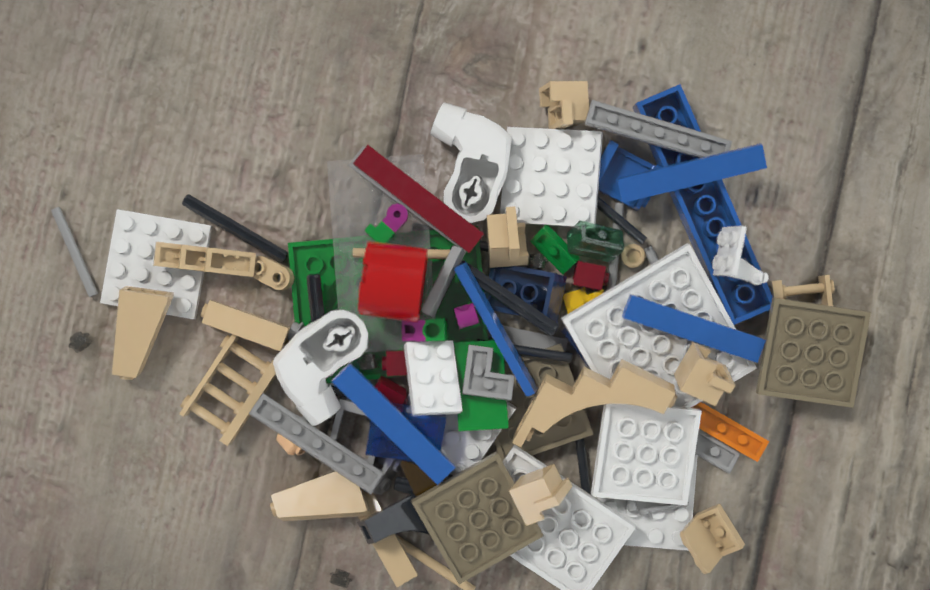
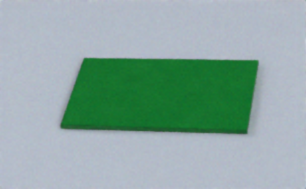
M491 340L453 343L462 412L457 414L458 431L508 429L507 400L462 394L469 345L493 348L490 372L505 374L504 356L496 342Z

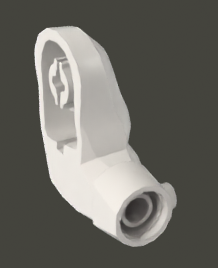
M443 103L437 113L430 134L451 147L455 145L460 150L455 162L454 173L444 190V203L470 223L482 221L493 212L498 195L505 182L509 165L511 135L500 125L484 116L469 113L466 108Z
M336 310L325 314L303 327L274 358V369L283 390L312 426L318 425L330 418L341 407L331 385L326 383V378L335 373L341 366L359 358L367 348V329L363 320L355 313L346 310Z

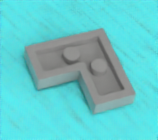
M469 345L462 394L511 401L514 375L490 372L493 348Z

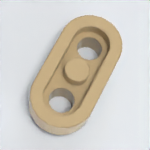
M258 256L255 258L253 278L276 290H287L293 285L294 274L290 268L269 257ZM261 264L262 269L259 272V265ZM280 274L281 279L278 282L277 276Z

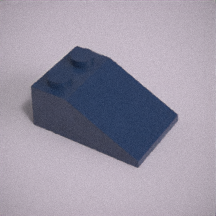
M518 266L490 268L489 278L558 323L567 280L566 276ZM485 293L494 311L520 316Z

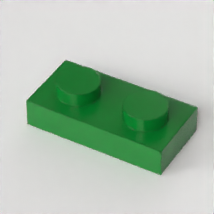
M545 225L530 240L562 275L580 259L549 225Z

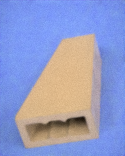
M125 286L119 290L112 375H118L120 379L133 380L143 372L172 302L174 292Z
M210 300L208 304L205 303L202 309L201 317H203V324L281 351L290 342L288 334L291 326L214 300Z
M336 471L271 495L273 501L270 503L271 511L274 517L277 516L282 521L371 515L364 490Z

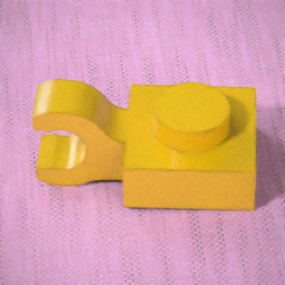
M585 288L564 294L563 300L567 313L569 314L604 293V290L587 294Z

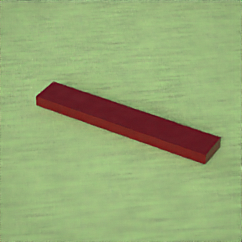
M368 144L353 162V165L467 253L471 252L484 235L483 232Z

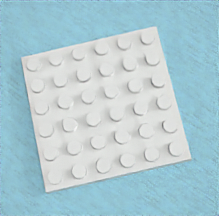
M688 243L561 318L590 370L611 379L618 364L623 359L673 384L677 395L673 406L691 408L703 401L680 391L674 376L675 371L693 341L622 318L621 316L629 294L736 329L691 245ZM699 344L710 349L711 352L708 358L726 365L734 382L757 369L753 361Z

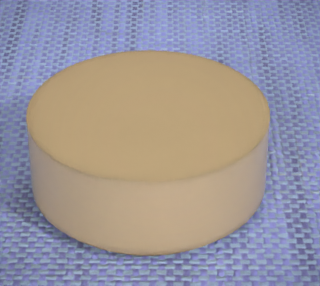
M630 244L621 252V261L629 268L639 267L645 260V251L637 244Z

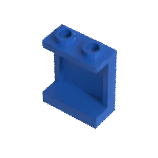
M610 140L601 156L598 191L622 203L617 178L661 168V166H655L618 147L619 144ZM651 196L623 204L638 211L641 207H646Z

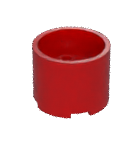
M368 241L359 287V314L418 323L426 278L428 249Z

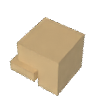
M550 81L539 88L540 107H549V129H564L568 126H578L585 122L589 110L588 81Z
M516 206L506 207V214L487 215V242L490 268L528 265L525 223H517Z
M692 342L674 376L680 391L716 406L724 391L731 394L735 383L726 365L708 358L711 352L710 349Z
M555 464L521 476L509 492L526 526L544 520L545 517L542 511L558 506L572 488V484L569 478L562 480Z

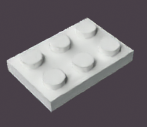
M453 341L406 342L404 344L412 416L460 414L462 412Z

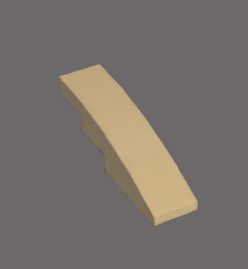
M156 242L153 266L253 277L256 253Z
M364 491L371 515L383 509L375 493L369 494ZM358 516V517H359V519H360V521H361V520H363L364 518H366V517H368V516ZM396 533L373 543L396 587L418 576V572Z

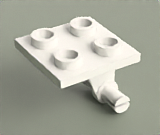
M722 227V231H720L717 238L718 252L712 263L713 275L742 279L753 285L767 282V273L757 270L741 258L747 227Z

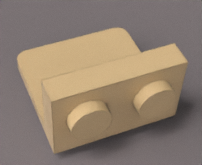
M721 504L698 512L680 532L682 543L687 547L694 558L695 564L703 574L710 573L723 556L741 550L745 546Z

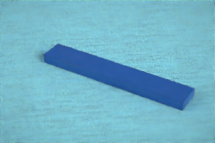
M760 143L619 177L617 182L622 203L766 169L767 164L763 144Z
M467 262L454 268L525 395L529 397L538 390L536 383Z
M629 294L621 316L624 319L756 363L759 361L766 342L763 338Z
M351 363L332 380L437 485L455 469V465Z

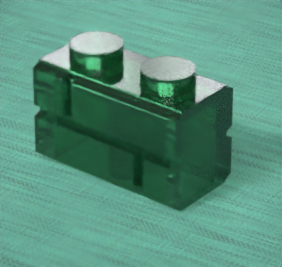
M579 220L574 225V228L572 227L567 232L569 254L597 260L601 259L611 263L616 258V255L618 256L624 251L623 231Z

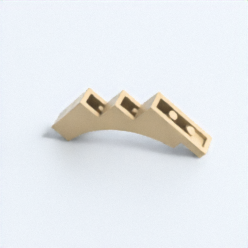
M621 359L611 379L583 367L573 387L546 374L514 433L512 443L522 447L525 440L529 442L535 429L545 433L562 418L576 411L596 405L612 403L631 404L664 414L666 409L672 408L676 401L675 386Z

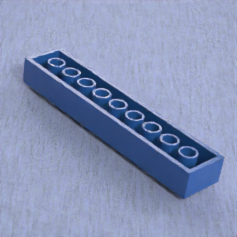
M681 84L639 101L632 107L635 113L701 132ZM648 143L656 164L661 167L698 159ZM722 179L669 192L695 254L733 325L770 310L773 296L767 282L753 285L742 279L713 275L712 263L718 252L717 238L720 231H722V227L742 226ZM745 234L741 258L761 271Z

